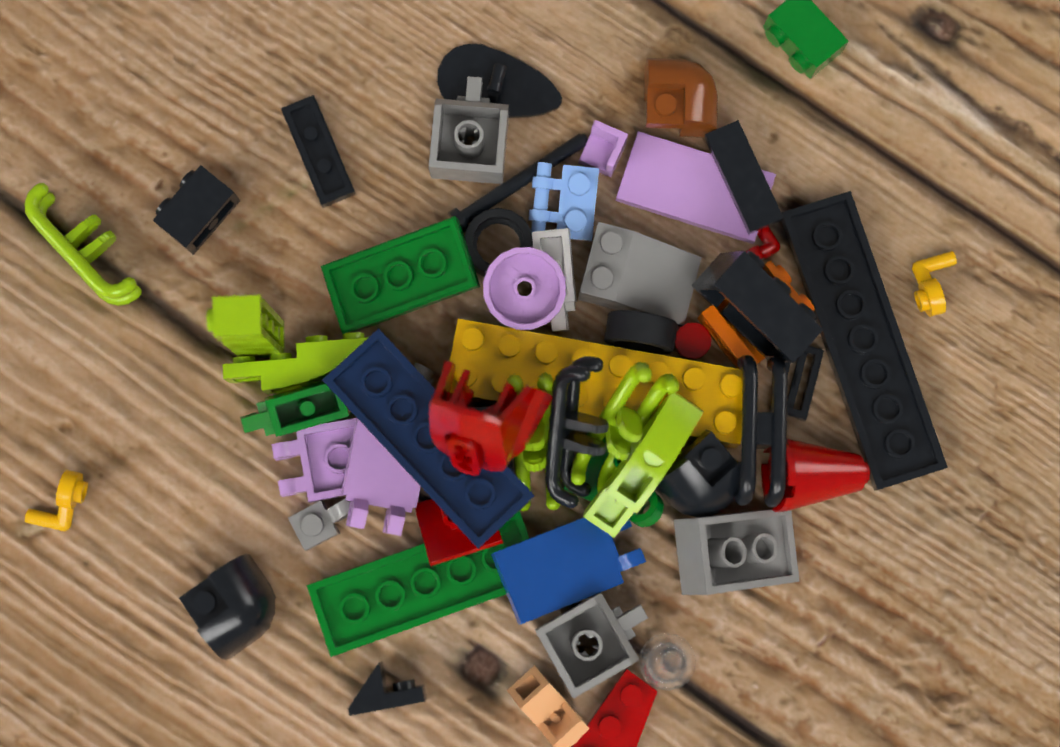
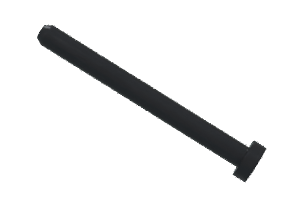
M584 133L577 134L463 210L459 211L457 208H454L448 212L449 217L456 216L459 219L462 232H466L468 223L474 217L485 210L491 209L532 182L533 176L537 174L538 162L551 163L552 168L584 148L588 141L587 136Z

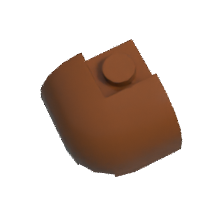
M647 58L644 79L646 128H678L679 137H704L705 134L718 128V95L711 74L701 64L689 60Z

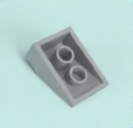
M598 222L578 300L614 310L638 311L664 316L676 321L678 326L682 327L685 324L694 289L691 285L696 281L702 257L638 232Z
M772 509L674 520L682 595H711L800 582L791 510L787 512H773Z

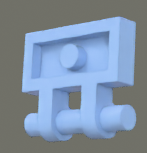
M538 162L537 174L532 178V188H535L533 209H529L528 220L532 221L531 234L535 231H545L546 222L557 223V229H570L571 239L592 241L599 168L563 165L562 179L551 178L552 164ZM550 190L560 191L558 212L548 211Z

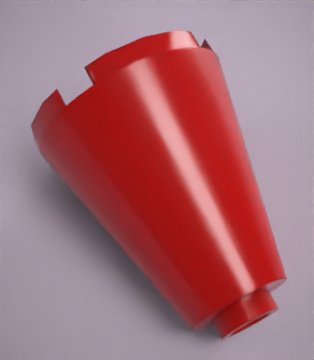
M787 438L785 493L781 503L775 506L772 511L787 512L859 492L869 481V465L859 454ZM771 447L765 448L763 453H770L768 464H761L764 498L769 492L771 482Z

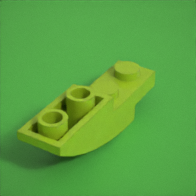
M362 332L342 334V339L328 340V336L325 335L308 336L305 338L306 342L296 343L297 358H292L291 353L271 354L270 360L255 361L254 356L234 357L233 363L222 364L223 379L229 383L261 381V389L267 395L293 390L323 381L333 369L369 337H364Z
M677 392L675 394H668L642 428L643 434L637 443H631V454L627 460L621 461L585 509L583 517L615 538L632 514L640 511L663 479L697 425L703 410Z

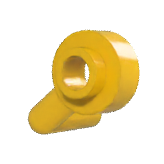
M953 251L916 261L912 265V271L919 285V290L914 292L916 305L920 312L925 311L929 317L946 312V301L941 285L936 278L931 277L929 272L956 265L957 259Z
M65 470L62 474L56 493V505L59 506L58 515L29 508L25 515V523L60 531L70 529L74 508L77 503L82 504L88 490V482L83 481V474L71 470Z

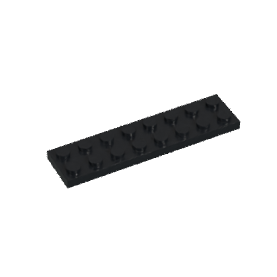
M851 191L782 212L784 218L781 222L807 297L815 308L814 313L818 317L816 322L824 329L820 335L863 459L869 465L870 479L874 491L948 468Z

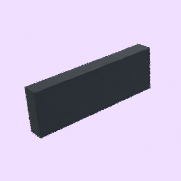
M312 95L281 108L322 208L356 195L315 96Z
M739 120L705 134L704 139L748 235L782 221L784 217Z

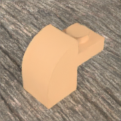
M535 665L507 690L519 708L539 728L553 747H571L590 729L569 702Z

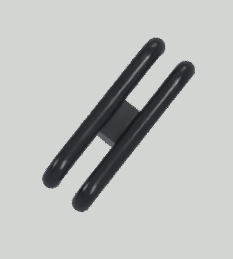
M743 355L737 362L738 367L743 373L741 482L739 491L735 495V501L743 506L752 500L756 487L757 449L771 447V482L769 492L766 494L764 501L767 506L775 507L781 503L786 488L787 368L783 359L779 357H772L767 361V368L772 372V413L757 412V364L752 356Z
M583 356L576 359L570 366L561 369L555 376L552 386L553 398L550 409L545 483L550 496L557 503L568 508H574L578 505L579 499L577 495L586 497L592 491L591 486L586 482L577 486L571 481L574 451L593 456H602V454L606 453V443L576 432V430L604 434V432L608 431L609 423L606 419L578 412L581 382H585L590 378V371L599 372L604 366L603 361L594 356ZM560 479H561L563 485H564L570 492L566 491V490L562 487V485H561V483H560Z

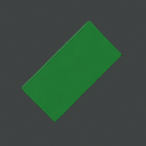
M456 216L321 266L342 334L366 329L480 287L459 219Z

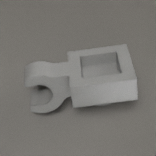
M344 499L327 509L324 501L320 500L288 517L304 551H308L340 534L335 523L347 518L350 501Z

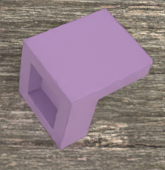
M595 120L578 164L585 167L599 168V173L611 178L626 146L628 134Z

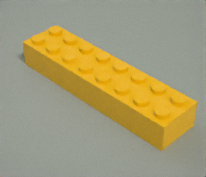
M464 319L457 320L450 361L455 363V373L449 397L452 396L464 369L470 371L467 385L474 392L471 401L494 405L497 403L507 379L511 375L520 376L523 381V387L530 386L539 390L537 383L541 374H550L554 381L555 376L561 369L570 366L576 359L583 356H594L600 358L604 366L599 372L590 371V378L585 382H581L578 412L599 418L628 370L634 364L644 362L651 369V379L645 383L639 381L624 406L637 411L657 379L664 374H672L679 382L677 393L703 410V414L688 440H696L707 429L716 436L724 447L736 448L741 444L743 373L741 369ZM668 393L665 394V396H664L663 399L661 400L660 404H661L662 401L665 399V397L668 395Z

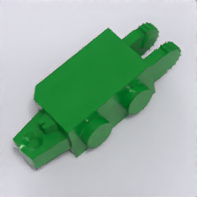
M323 381L265 397V401L256 403L258 412L241 416L240 421L244 433L264 428L266 436L275 434L277 437L349 416L347 406Z

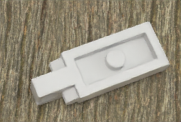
M570 229L532 232L533 248L546 252L559 264L565 277L566 296L560 311L551 320L552 332L568 331V312L576 311L575 302H577Z

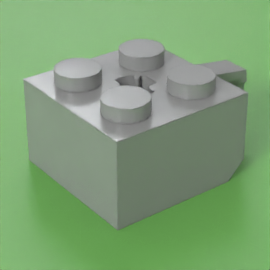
M468 76L466 96H457V100H435L429 157V171L432 179L503 184L509 105L490 103V98H482L483 82L481 77ZM468 136L475 138L472 145H465L464 143L467 141Z
M600 592L536 628L535 632L574 699L639 660L629 640L636 636L632 628L648 619V616L640 604L625 613L622 612L619 606L611 610ZM583 634L588 638L595 637L597 645H592L595 651L589 655L584 650L578 652L576 649V644H581L578 638Z

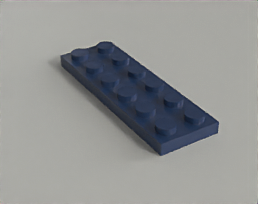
M379 328L323 379V382L478 549L535 496L508 466L504 471L490 472L482 468L477 476L467 475L457 470L452 465L450 457L438 450L430 435L429 422L430 402L436 389Z

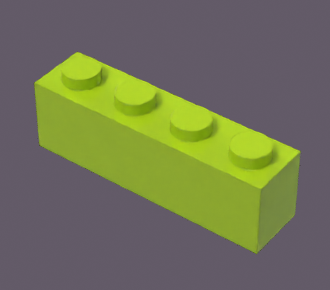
M261 295L212 297V308H208L206 312L208 332H213V337L238 357L270 358L271 354L285 353L284 320Z

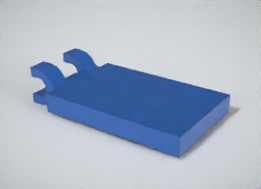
M585 518L491 554L518 625L623 584L624 581L620 572L646 562L641 548L619 556L612 536ZM629 519L619 532L632 527Z

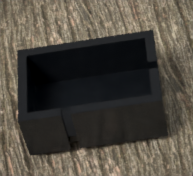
M735 251L720 253L691 286L716 308L726 298L729 303L720 314L767 360L772 357H779L784 362L794 363L824 330L815 321L818 318L817 315L805 304H798L789 295L791 289L777 277L772 279L763 270L765 267L764 262L753 252Z

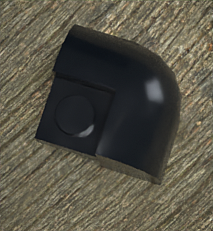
M706 429L676 457L655 490L668 504L684 515L693 517L712 516L728 507L735 500V495L739 491L741 482V462L735 460L716 436Z
M250 554L241 555L209 574L207 579L179 597L198 626V633L213 652L223 660L231 659L258 640L271 627L270 625L275 615L276 596L270 583Z

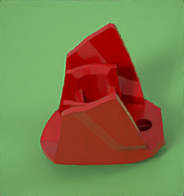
M444 360L442 374L430 402V435L434 445L438 450L450 457L452 465L457 470L467 475L477 476L482 468L490 472L504 471L509 462L526 448L553 396L530 386H525L518 395L512 384L506 382L497 403L482 412L468 409L474 392L467 385L470 371L464 369L449 400L455 373V363Z

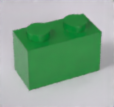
M786 0L768 15L763 26L768 41L776 48L781 47L789 56L791 66L798 73H804L809 79L813 78L838 57L849 42L812 0Z

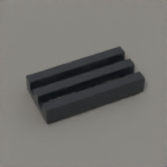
M809 346L797 359L787 398V417H794L801 421L807 420L824 353L823 349ZM807 354L813 355L800 410H796L793 408ZM784 362L785 365H786V368H787V376H788V372H789V368H790V364H791V363ZM771 401V405H770V409H769V412H771V413H772V401Z

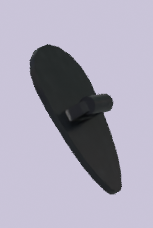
M468 43L455 47L444 56L438 68L437 84L444 99L457 100V96H466L468 76L481 77L483 82L482 98H490V103L508 104L509 118H528L544 115L557 110L562 104L560 92L544 75L524 62L482 44Z

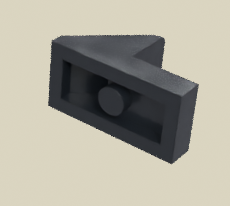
M381 661L377 664L348 707L349 716L425 702L427 700L425 684L416 686L415 679L392 683L393 690L388 691L384 666Z

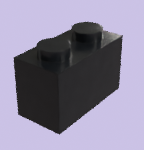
M202 165L196 171L191 170L183 177L179 185L181 188L172 198L169 197L162 201L156 210V217L153 219L164 232L192 255L199 250L240 202V199L229 187Z

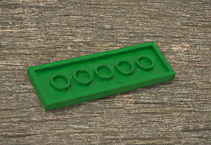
M520 511L499 529L503 541L502 544L434 566H430L425 545L421 544L307 585L330 657L505 595L504 586L491 554L530 539Z

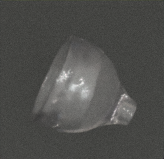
M662 633L654 635L645 642L640 651L638 664L641 675L648 684L660 690L670 691L681 688L689 682L695 672L696 659L694 651L687 640L677 634Z

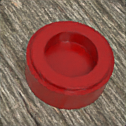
M687 323L680 327L676 333L674 348L678 355L684 359L698 360L705 356L711 347V335L707 328L699 323Z

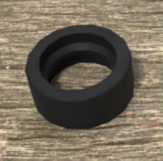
M502 208L485 210L474 217L466 228L464 238L475 272L484 278L491 264L483 260L478 253L477 241L481 232L488 226L494 224L507 225L519 236L520 247H533L530 227L523 217L512 210Z
M611 311L608 313L604 341L615 347L648 353L667 354L674 351L678 324L670 318L646 312Z

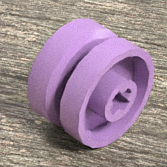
M533 247L513 248L500 254L488 267L483 281L484 300L490 313L503 325L517 330L536 329L549 323L560 311L566 296L565 277L559 264L546 252ZM522 281L529 282L532 286V291L527 296L518 293V284Z

